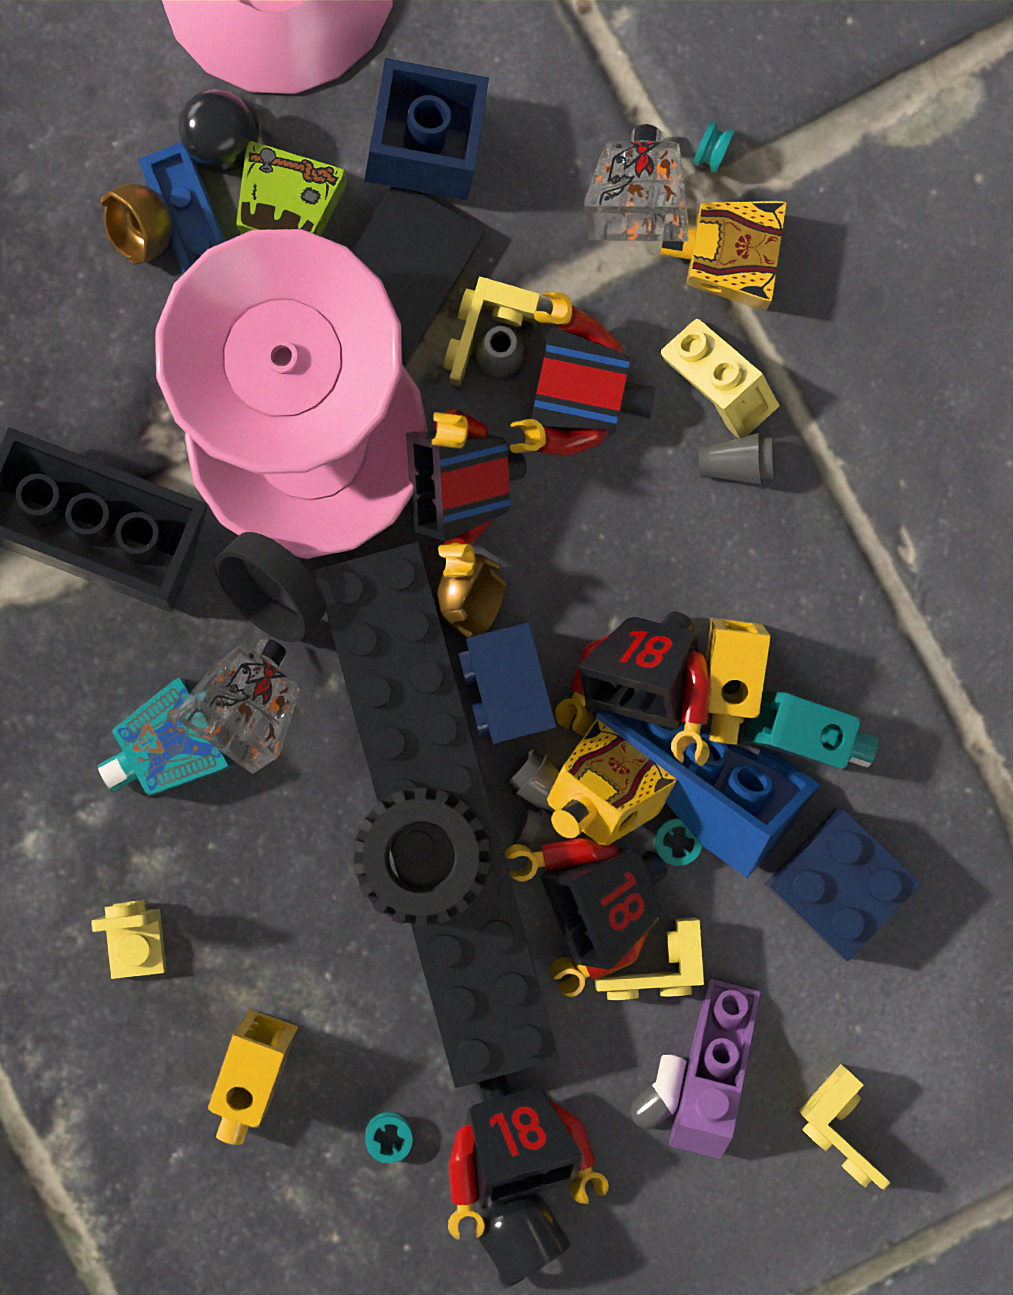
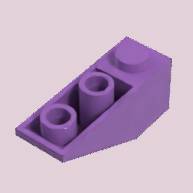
M709 979L685 1070L669 1146L720 1159L733 1139L761 991Z

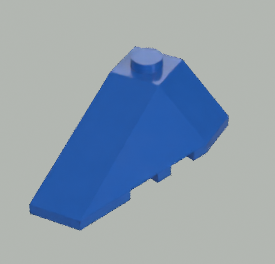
M605 710L599 711L595 718V721L597 719L677 779L665 801L667 805L707 850L746 878L774 851L820 786V784L773 752L760 748L758 754H755L734 744L714 742L709 740L710 734L700 730V737L709 747L707 762L703 766H699L696 763L695 751L697 743H692L685 748L684 760L681 763L674 756L671 743L678 733L684 731L685 722L680 721L678 727L672 729Z

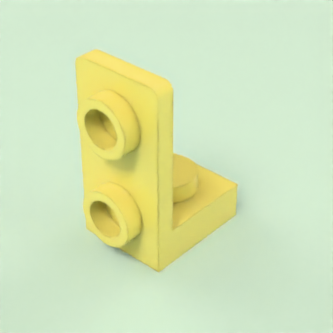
M480 276L475 290L466 288L458 313V319L466 321L461 340L451 338L443 364V369L451 371V385L458 387L462 385L483 310L492 311V319L507 325L520 327L523 320L534 323V312L538 310L540 304L539 293Z
M699 319L690 323L661 350L664 360L714 403L728 430L737 438L748 436L779 407L763 373Z
M145 900L116 903L113 906L105 907V916L92 920L93 932L106 930L111 979L158 974L167 971L160 908L146 910Z
M696 917L675 918V931H666L668 963H678V971L608 975L595 980L596 990L607 991L608 1000L639 998V989L660 988V996L665 997L691 995L692 985H704L700 920Z
M840 1064L800 1108L799 1112L808 1121L802 1130L825 1151L832 1144L848 1158L841 1166L862 1186L866 1188L873 1181L884 1191L891 1182L829 1125L834 1117L840 1121L847 1117L861 1099L857 1092L863 1087V1084Z

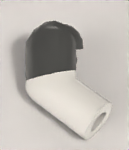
M674 1055L661 1056L656 1082L634 1099L630 1108V1115L640 1128L653 1129L677 1110L687 1061Z

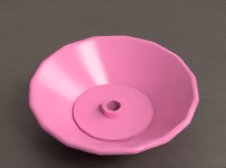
M162 0L176 40L208 74L247 92L297 94L339 79L374 47L393 7V0Z
M302 229L251 230L208 249L174 283L156 327V379L175 422L211 457L255 474L307 473L350 454L384 419L402 374L401 323L382 280L346 246ZM287 349L292 353V359L289 364L277 366L273 363V355L277 350Z
M287 349L277 350L273 355V363L277 366H286L292 359V353ZM402 365V374L384 419L350 454L307 473L255 474L211 457L187 433L185 434V441L194 485L220 524L238 536L244 532L262 534L285 547L295 557L310 559L354 550L395 522L413 495V484L409 481L406 433L426 432L428 428L420 390Z

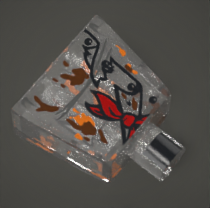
M649 124L638 125L632 130L631 141H610L604 145L584 203L589 240L689 242L680 145L674 141H662V132L656 126Z
M261 639L254 650L248 645H238L214 664L177 707L172 716L252 774L279 757L300 692L298 683L280 670L287 657L285 648L271 639Z

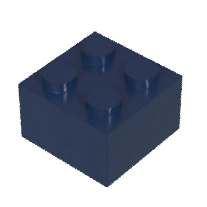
M385 58L364 181L467 200L475 173L489 77Z
M529 622L466 638L469 650L460 652L459 657L467 686L477 683L482 703L472 705L480 737L491 734L494 745L555 729L556 724Z
M835 808L765 881L764 885L839 957L848 962L919 888L921 883L844 809Z

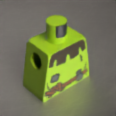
M250 141L246 147L237 213V227L240 233L244 234L251 230L302 229L321 237L346 188L348 181L345 170Z

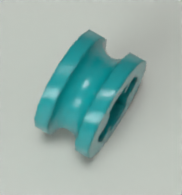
M711 120L692 164L699 166L701 163H706L710 166V172L716 174L735 130L728 128L726 131H721L717 128V122Z
M680 818L669 819L663 822L656 830L654 836V848L657 854L666 863L675 866L687 865L693 862L700 854L702 844ZM674 827H684V836L692 838L693 844L690 851L682 849L685 854L682 857H673L672 848L663 845L665 834L668 832L670 835H673L674 833L671 829Z
M383 1112L370 1120L366 1128L365 1143L368 1152L374 1159L381 1163L392 1164L401 1161L412 1148V1130L410 1124L403 1116L396 1112ZM386 1124L397 1126V1136L404 1139L400 1147L392 1144V1151L382 1150L381 1140L374 1136L379 1128L385 1132Z

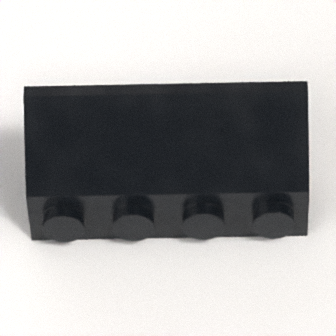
M8 427L0 445V547L172 613L192 565L208 507L207 503Z

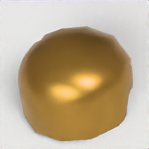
M124 184L100 198L101 205L105 206L103 219L106 235L118 253L129 258L132 265L153 260L168 247L173 232L170 210L161 195L156 191L140 184Z
M475 554V569L471 576L444 577L443 574L441 575L436 590L435 604L438 616L445 626L468 638L487 632L501 609L506 593L505 580L493 571V569H500L499 564L484 555Z

